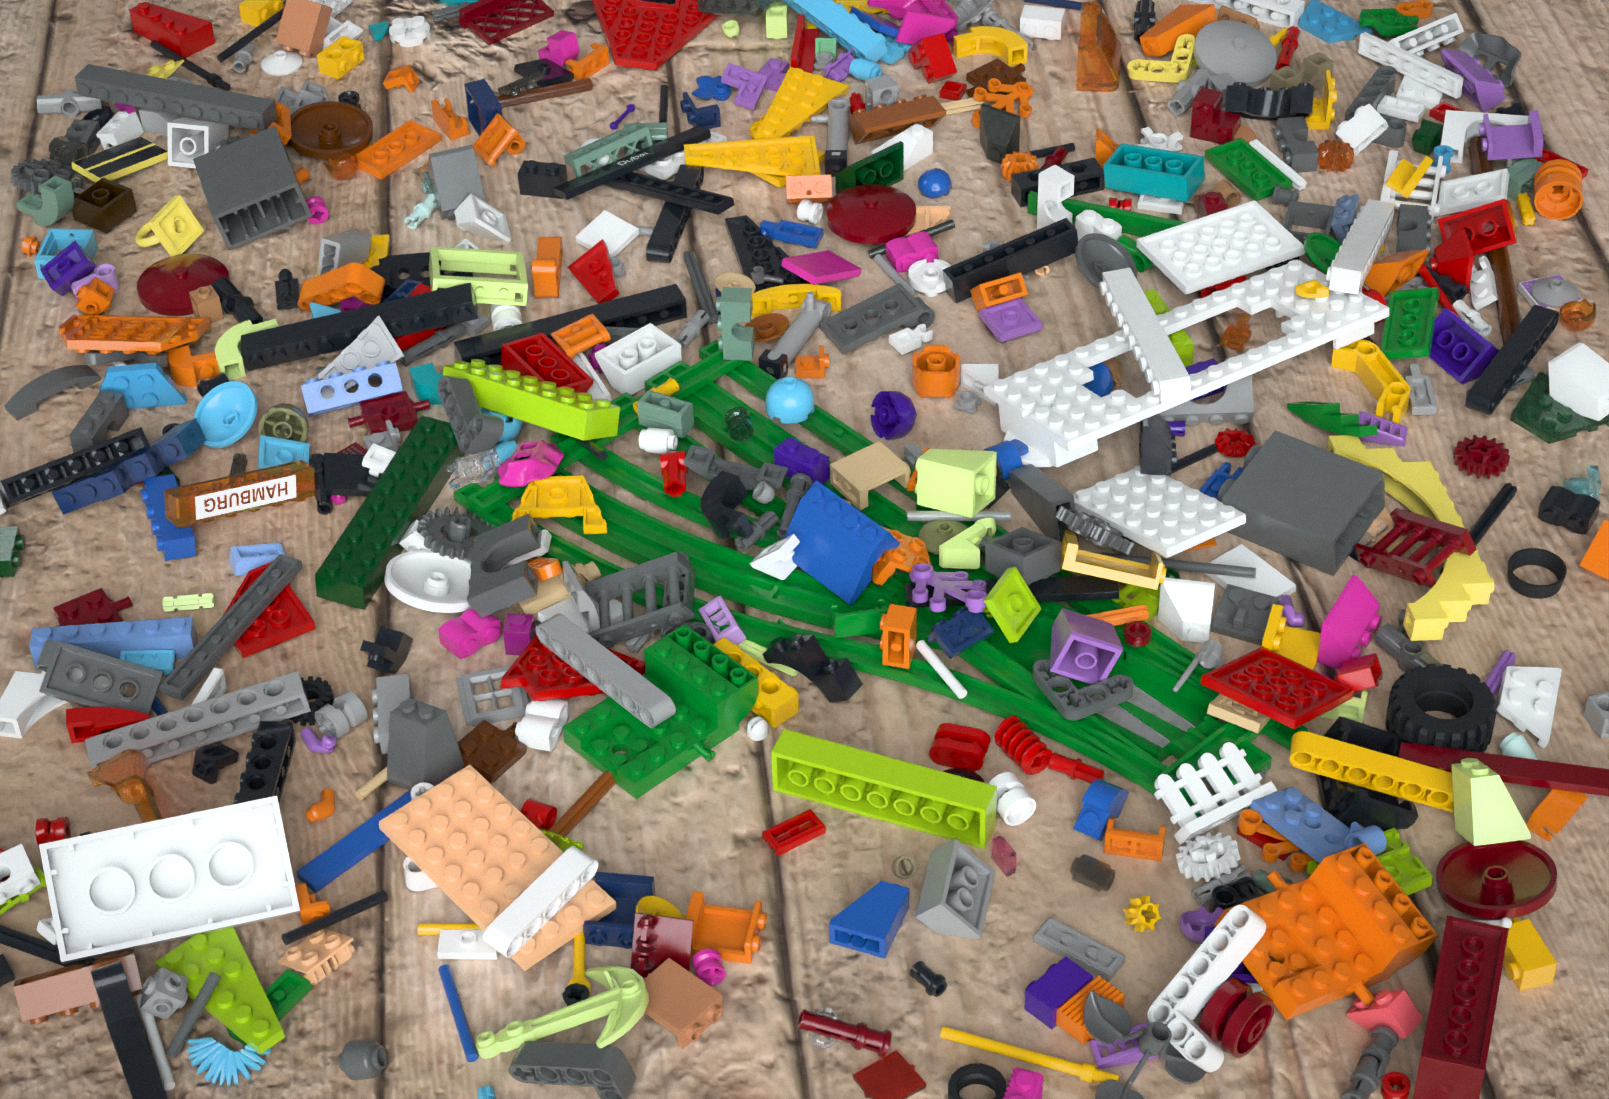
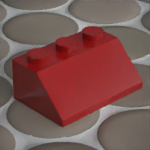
M1505 198L1437 219L1443 242L1458 230L1465 229L1474 256L1517 243L1516 223L1510 202Z

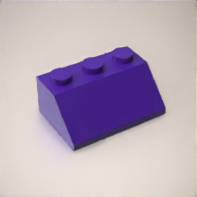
M1445 308L1435 320L1429 357L1462 385L1478 379L1500 350L1459 316Z

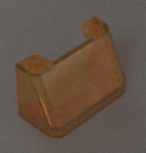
M1095 1L1082 2L1076 91H1116L1119 88L1121 43L1102 6Z
M135 749L124 750L87 772L94 786L108 785L111 790L117 793L122 801L134 804L142 823L174 817L154 772L142 752Z

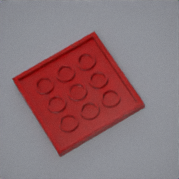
M1263 646L1202 675L1200 683L1292 729L1351 700L1354 692L1351 688Z

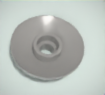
M1545 278L1533 284L1531 295L1538 303L1544 306L1567 308L1578 301L1579 290L1569 281L1559 278Z

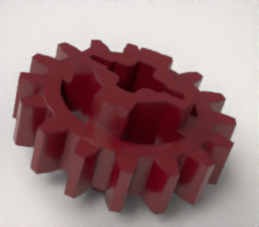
M1473 435L1472 440L1465 437L1463 442H1457L1453 458H1455L1454 465H1459V471L1467 470V476L1476 474L1478 479L1481 476L1490 479L1491 474L1498 477L1500 472L1506 471L1510 455H1508L1509 449L1504 448V443H1496V438L1487 440L1486 435H1483L1482 438Z

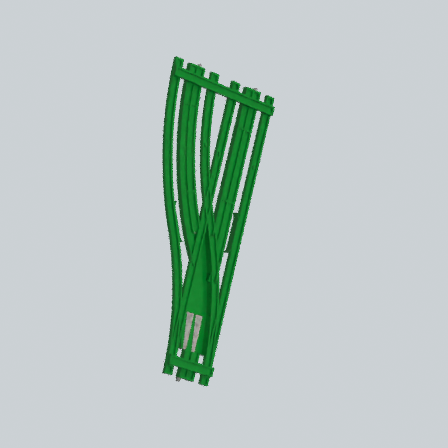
M718 340L699 349V358L702 360L691 367L683 361H679L644 381L646 393L653 387H659L669 378L674 379L679 385V391L671 395V397L693 403V426L753 467L761 469L764 462L774 464L775 447L787 437L797 439L713 382L726 375L766 402L767 391L772 383L777 381L776 378L750 361L723 360V350H719ZM625 392L611 401V404L620 407L617 436L591 440L607 452L605 460H599L568 435L559 432L551 435L552 443L564 453L556 472L551 476H575L566 471L565 468L578 461L631 493L674 514L711 529L701 510L702 497L688 491L683 492L679 497H672L665 493L662 479L603 447L633 428L638 432L649 428L639 425L638 414L633 408V403L640 400L643 395L635 399ZM815 404L813 414L811 411L808 414V419L798 422V424L846 456L874 444ZM686 434L684 438L677 437V448L673 451L685 450L687 455L691 445L706 447ZM715 454V458L722 459L721 457ZM530 456L521 457L517 460L528 459ZM498 467L493 469L494 482L482 488L472 481L453 492L456 502L465 509L468 508V511L471 513H476L478 518H482L490 526L494 525L495 528L513 519L514 509L506 503L516 497L521 499L529 485L528 483L523 487H507L499 484ZM910 467V471H911L910 478H911V476H912V474H913V472H914V469ZM787 476L782 487L789 490L791 488V478ZM829 477L823 485L842 499L848 500L830 483ZM895 479L887 482L916 502V511H941L917 505V494L915 491H907V488L905 489ZM590 484L588 486L593 494L595 504L598 505L601 516L607 523V533L584 534L583 516H575L573 518L550 517V519L576 534L638 565L676 551L685 553L695 569V588L716 596L721 595L722 598L765 612L833 629L830 620L831 605L837 604V612L839 613L878 608V599L883 598L884 606L887 605V609H889L890 604L906 606L905 584L915 583L910 580L909 572L895 568L894 574L882 586L873 583L871 575V582L851 606L806 572L794 569L786 579L780 580L753 568L749 563L755 557L726 548L673 527L626 505ZM873 489L868 491V507L859 510L878 525L891 530H897L913 538H919V531L925 525L921 521H907V512ZM746 490L748 496L740 502L742 505L760 517L767 511H774L779 518L778 522L765 533V538L762 540L758 539L753 545L766 548L782 540L777 536V530L787 503L775 495L771 502L762 504L753 499L754 490ZM745 515L749 523L758 520L756 518ZM976 521L959 522H961L967 528H969L972 525H974ZM537 524L541 531L545 529L544 527ZM996 524V533L992 538L994 539L1009 532ZM549 531L552 536L549 550L541 557L557 558L561 567L564 561H568L571 565L578 563L585 565L593 561L601 573L599 578L625 570ZM980 550V555L985 558V553ZM928 552L930 563L935 572L964 571L968 573V581L1000 579L996 575L985 571V564L981 561L979 569L942 568L939 566V555ZM1061 567V571L1054 573L1049 577H1066L1075 575L1065 569H1062ZM657 583L655 585L657 609L663 608L664 585ZM645 588L634 591L632 593L633 602L646 607ZM694 597V618L691 619L692 622L706 624L699 609L709 602ZM1112 599L1065 601L1079 611L1055 602H1038L1041 607L1040 612L1019 641L1009 643L994 617L988 618L986 616L987 613L982 611V615L994 632L991 636L958 654V656L1002 687L949 669L967 690V695L962 699L956 696L929 662L912 658L909 669L883 665V650L880 649V644L835 638L832 635L789 626L780 619H778L777 624L730 609L746 636V640L769 648L770 642L781 636L789 638L797 634L802 636L814 634L828 659L848 658L854 670L925 689L1005 719L1010 716H1017L1021 719V722L1027 725L1028 729L1095 760L1152 794L1157 791L1154 782L1161 774L1169 775L1176 782L1179 780L1176 776V771L1184 763L1192 765L1195 771L1201 770L1198 766V759L1204 753H1211L1217 761L1221 760L1219 750L1227 742L1236 745L1238 750L1244 749L1247 754L1244 759L1255 775L1259 773L1263 778L1271 767L1272 757L1250 742L1263 733L1287 750H1290L1292 736L1300 731L1308 732V728L1303 725L1292 729L1271 718L1259 733L1230 722L1223 725L1217 721L1219 718L1207 714L1209 703L1220 693L1200 684L1202 675L1216 669L1215 667L1205 668L1198 663L1180 689L1174 692L1173 687L1194 660L1195 654L1150 624L1148 625L1151 628V640L1147 645L1141 647L1131 646L1124 640V628L1127 624L1114 626L1123 646V651L1107 678L1119 674L1129 676L1134 682L1131 699L1080 720L1074 721L1064 718L1034 682L1033 665L1041 659L1050 660L1052 625L1062 608L1082 615L1124 608ZM946 606V609L942 612L931 611L930 607L917 608L916 644L918 641L924 640L931 649L943 650L937 641L930 644L927 640L932 633V626L943 619L946 622L951 620L955 612L964 607L968 610V607ZM721 608L720 610L716 611L715 613H713L712 615H710L709 617H712L713 615H715L716 613H718L719 611H721L722 608ZM714 620L712 621L713 625L719 626V625L715 624V623H717V621H714ZM729 625L719 626L720 632L727 628ZM883 632L860 636L881 640ZM1068 677L1078 690L1092 685ZM1055 687L1052 689L1055 692L1066 691V689L1063 687ZM1101 695L1091 696V698L1094 700L1104 699V697ZM1171 755L1178 759L1169 767L1161 763ZM1224 767L1223 770L1227 774L1232 784H1237L1238 782L1235 780L1228 767ZM1184 787L1179 789L1189 806L1195 805ZM1243 790L1238 792L1240 796L1245 794ZM1200 812L1195 814L1197 818L1202 816Z

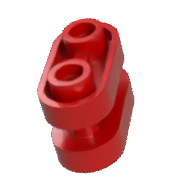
M943 723L936 730L934 741L929 750V757L938 765L978 771L983 766L991 739L982 729L953 723Z

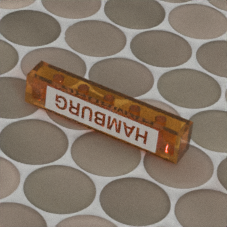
M300 460L164 490L165 518L176 527L185 528L196 522L214 521V518L223 516L234 517L238 513L245 511L256 512L263 507L282 506L285 502L304 501L308 497L315 496L314 468L305 461Z

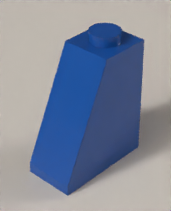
M884 881L879 882L831 919L829 923L830 943L885 959L909 909V888Z

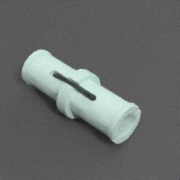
M429 194L405 218V224L412 220L407 225L408 228L416 229L424 219H428L431 216V212L437 207L436 201L433 203L435 200L434 194Z

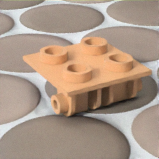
M324 928L309 935L299 945L289 948L285 955L276 962L304 973L302 977L309 980L312 985H316L326 977L325 974L329 975L332 973L331 968L336 970L352 958V953L355 952V949L350 943L354 939Z

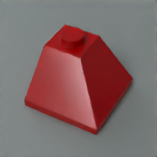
M1465 229L1458 230L1434 248L1433 258L1429 259V268L1440 275L1446 274L1451 276L1452 280L1458 284H1465L1467 286L1466 294H1468L1474 254Z

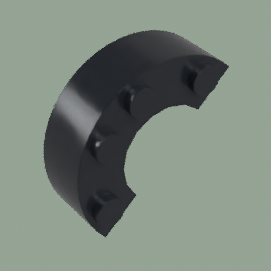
M1234 82L1233 85H1227L1225 112L1239 114L1241 118L1278 121V118L1304 116L1305 119L1313 113L1314 86H1311L1309 83H1299L1298 86H1292V88H1280L1279 91H1271V88L1267 87L1255 89L1246 86V83Z

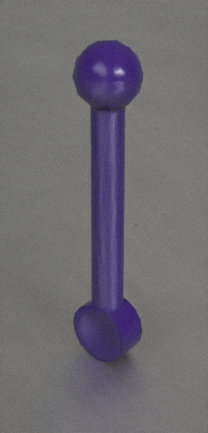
M627 105V110L615 122L610 123V128L616 130L618 124L630 112L635 111V105Z

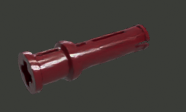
M805 1009L801 1010L797 1022L798 1029L851 1043V1046L856 1050L863 1048L874 1051L880 1057L886 1056L892 1038L890 1030L886 1029L882 1032L867 1027V1024L863 1022L856 1025L846 1023Z

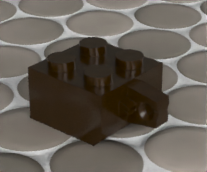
M101 178L87 189L77 187L73 190V219L104 233H108L137 212L132 189L108 179Z

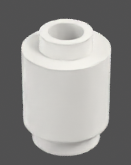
M649 427L647 430L643 429L640 432L639 447L646 452L660 454L672 452L677 448L678 438L671 429Z

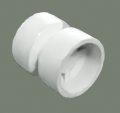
M491 305L490 313L493 331L523 324L519 305Z
M1004 772L998 774L988 783L997 786L996 809L1006 824L1010 826L1019 825L1034 814L1036 802L1029 792L1024 789L1025 787L1014 773Z

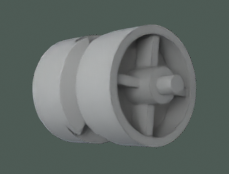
M345 691L333 700V705L328 703L315 712V720L319 726L318 730L327 734L328 737L331 734L338 740L349 732V726L355 728L367 720V711L363 705V700L359 699L353 692Z

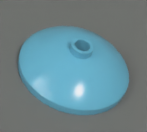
M238 381L225 382L213 388L203 397L196 408L193 419H197L207 439L203 443L205 446L210 448L227 447L240 440L249 431L255 420L258 406L256 395L250 387Z

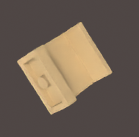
M880 441L830 464V483L859 510L868 507L869 490L892 479L898 481L906 489L911 474L909 465Z

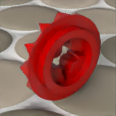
M1226 428L1224 432H1218L1217 438H1215L1217 450L1229 457L1246 456L1250 448L1255 445L1253 435L1247 434L1246 430L1239 431L1237 428L1235 430Z

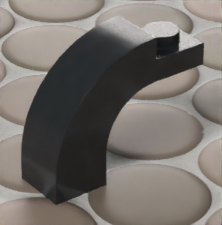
M721 471L706 487L701 498V510L717 537L725 540L731 534L748 539L754 531L745 514L734 510L748 496V493L739 476L725 471Z

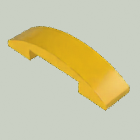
M813 284L782 285L752 293L753 310L751 317L772 313L771 310L801 308L806 298V293L809 291L814 293L815 299L830 302L831 312L841 311V291L834 287Z

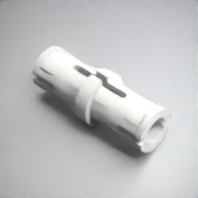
M1463 300L1454 302L1453 307L1462 320L1484 338L1491 333L1492 326L1481 318L1477 310H1472Z

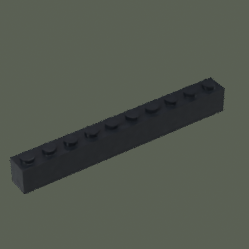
M466 283L241 335V355L248 371L343 350L378 316H380L393 338L479 319L477 299L471 283Z
M677 284L466 338L454 342L456 361L471 363L472 359H480L486 361V365L501 366L502 344L539 333H544L553 341L551 333L592 313L603 326L642 328L649 323L657 326L687 318L686 299Z

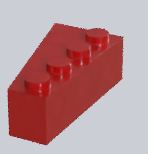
M148 2L139 3L136 7L129 9L133 31L150 41L156 40L184 58L215 44L212 22Z

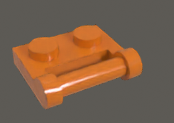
M497 113L474 143L473 149L484 161L494 167L498 162V157L513 137L516 138L520 132L505 117Z
M593 313L551 333L553 342L571 359L588 348L611 340L607 329Z

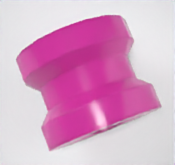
M313 196L306 200L312 214L308 221L312 224L325 222L328 219L329 213L324 200L318 196Z
M704 949L694 955L692 964L696 970V977L709 986H715L724 980L726 972L721 964L722 957L719 951Z

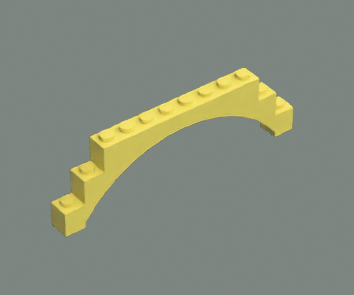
M1348 435L1328 436L1326 450L1384 472L1385 492L1403 503L1413 513L1464 528L1461 516L1457 514L1453 501L1447 495L1446 487L1442 485L1439 474L1434 470L1430 461L1402 462L1394 448L1366 449L1359 437ZM1478 550L1470 556L1454 552L1443 562V572L1436 584L1415 603H1407L1403 625L1410 641L1442 640L1444 629L1448 627V622H1465L1467 612L1471 610L1472 605L1488 604L1490 593L1494 591V580L1489 576L1485 562L1481 561L1478 555Z

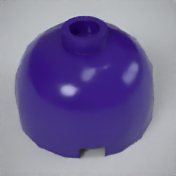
M879 392L871 407H875V415H871L874 432L879 438L884 436L885 440L904 437L911 432L915 424L917 413L913 402L902 392Z

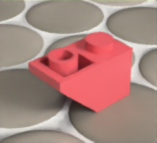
M1386 989L1380 993H1373L1374 1001L1367 1006H1364L1357 996L1353 1001L1354 1005L1346 1013L1349 1019L1371 1032L1378 1026H1385L1392 1029L1399 1039L1407 1038L1424 1019L1404 989L1394 991Z

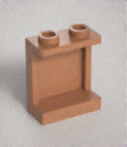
M670 958L644 979L649 992V1002L644 1014H647L677 1036V1044L681 1049L697 1041L702 1032L711 1024L717 1023L723 1014L722 994Z

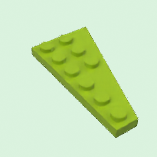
M233 927L196 934L155 962L157 970L162 967L188 978L186 991L188 996L194 1001L210 972L221 976L204 1009L232 1030L234 1034L260 1055L285 1038L278 1018Z

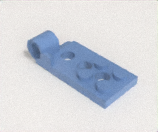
M1294 787L1253 800L1250 809L1259 812L1263 821L1319 863H1321L1324 857L1366 843L1374 855L1384 852L1387 846L1385 834L1379 827L1371 825L1364 828L1357 822H1353L1351 827L1348 828L1325 811L1319 804L1313 802Z

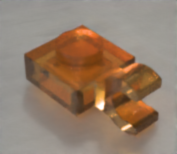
M1241 313L1236 326L1229 324L1220 338V346L1242 352L1251 338L1250 324H1248L1251 315Z

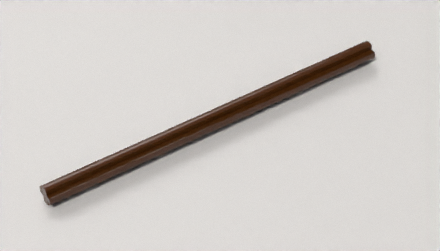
M1474 136L1469 140L1470 146L1468 149L1473 175L1493 171L1492 162L1487 160L1486 151L1482 152L1481 140L1483 136L1480 139ZM1507 246L1487 252L1491 269L1494 272L1498 300H1496L1503 345L1521 323Z

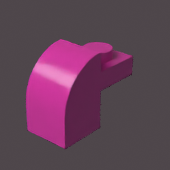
M561 30L548 37V45L538 50L540 59L547 58L561 67L567 65L565 61L568 59L576 60L579 55L576 34Z

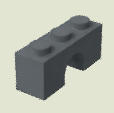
M1304 116L1278 118L1277 127H1274L1273 134L1274 139L1278 140L1279 152L1283 153L1284 162L1297 173L1317 171L1319 152L1314 141H1307L1309 128Z
M1400 204L1397 222L1398 241L1396 253L1420 249L1430 251L1432 216L1427 215L1428 206Z
M100 391L69 435L74 453L106 441L107 429L120 430L129 416L124 394Z

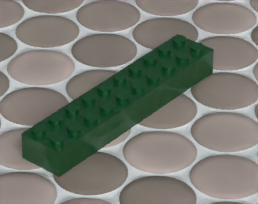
M421 415L316 572L317 597L362 610L366 609L384 581L387 564L404 550V547L399 542L411 523L421 520L422 516L427 514L465 455L459 448L449 422Z

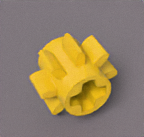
M1141 896L1140 899L1130 898L1131 904L1123 909L1127 919L1125 925H1135L1134 932H1143L1144 929L1155 930L1154 924L1162 918L1159 916V903H1150V896Z

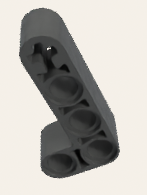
M442 376L438 383V394L460 450L463 453L488 455L503 434V419L497 416L482 414L468 379Z
M678 552L690 562L691 572L679 577V590H683L680 593V602L693 612L696 573L689 557L685 553ZM665 580L663 608L670 606L668 580ZM691 619L678 625L662 628L660 633L661 638H663L683 624H686L702 637L705 636V639L710 643H716L706 624L692 622Z
M526 1041L520 1045L509 1067L510 1075L517 1081L531 1084L594 1087L600 1099H627L636 1081V1076L626 1056L620 1049L612 1045L598 1048L597 1044Z

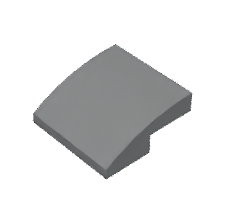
M568 561L562 562L563 584L590 632L599 630L600 623L596 608L577 572Z

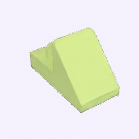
M977 522L939 546V566L942 568L979 569V547H984L979 544L981 539L985 537V527Z

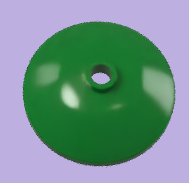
M1310 233L1304 239L1305 253L1311 265L1327 275L1328 268L1331 267L1332 260H1335L1336 253L1339 252L1342 243L1326 234Z

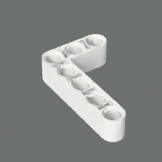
M1245 905L1234 906L1152 1003L1147 1014L1150 1023L1158 1021L1166 1024L1172 1033L1170 1043L1187 1060L1206 1072H1213L1220 1068L1224 1060V1053L1193 1019L1262 938L1266 930L1264 919Z

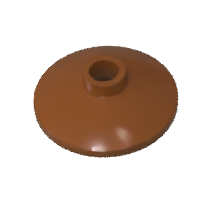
M770 313L752 319L745 326L754 327L755 342H770L784 334L789 327V320L785 315Z

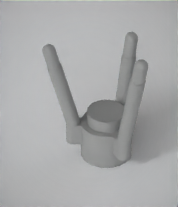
M1214 640L1205 641L1200 652L1196 653L1194 660L1173 687V691L1177 692L1198 663L1205 668H1218L1224 665L1225 660L1221 658L1223 654L1222 645Z

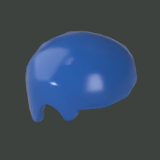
M933 168L922 173L918 181V188L923 196L938 198L943 194H949L950 189H952V183L946 171Z

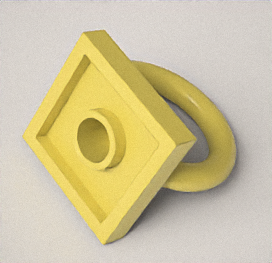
M175 195L151 220L140 228L135 236V242L141 247H149L161 242L170 257L181 255L204 230L180 195ZM151 230H153V232L155 233V235H153V236H151V237H148V238H145L146 235H147Z

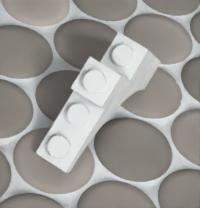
M74 668L68 672L67 677L71 681H79L83 677V672L78 668ZM15 671L0 699V736L22 739L30 727L53 709L68 703L67 701L39 692L46 672L42 671L41 674ZM100 676L94 681V686L98 689H105L110 684L109 679L104 676ZM130 684L122 686L120 693L126 694Z

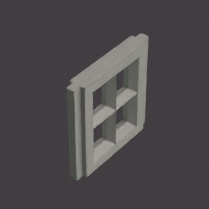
M511 666L463 674L461 677L456 678L466 726L472 725V727H475L483 720L495 723L525 716L526 706L529 702L524 687H514L495 691L493 681L501 680L502 676ZM488 683L489 693L475 695L473 685ZM512 696L514 706L499 709L497 699ZM492 700L494 710L479 713L477 703Z

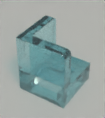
M1588 465L1585 478H1570L1564 481V488L1571 490L1575 494H1585L1598 499L1601 485L1598 466Z

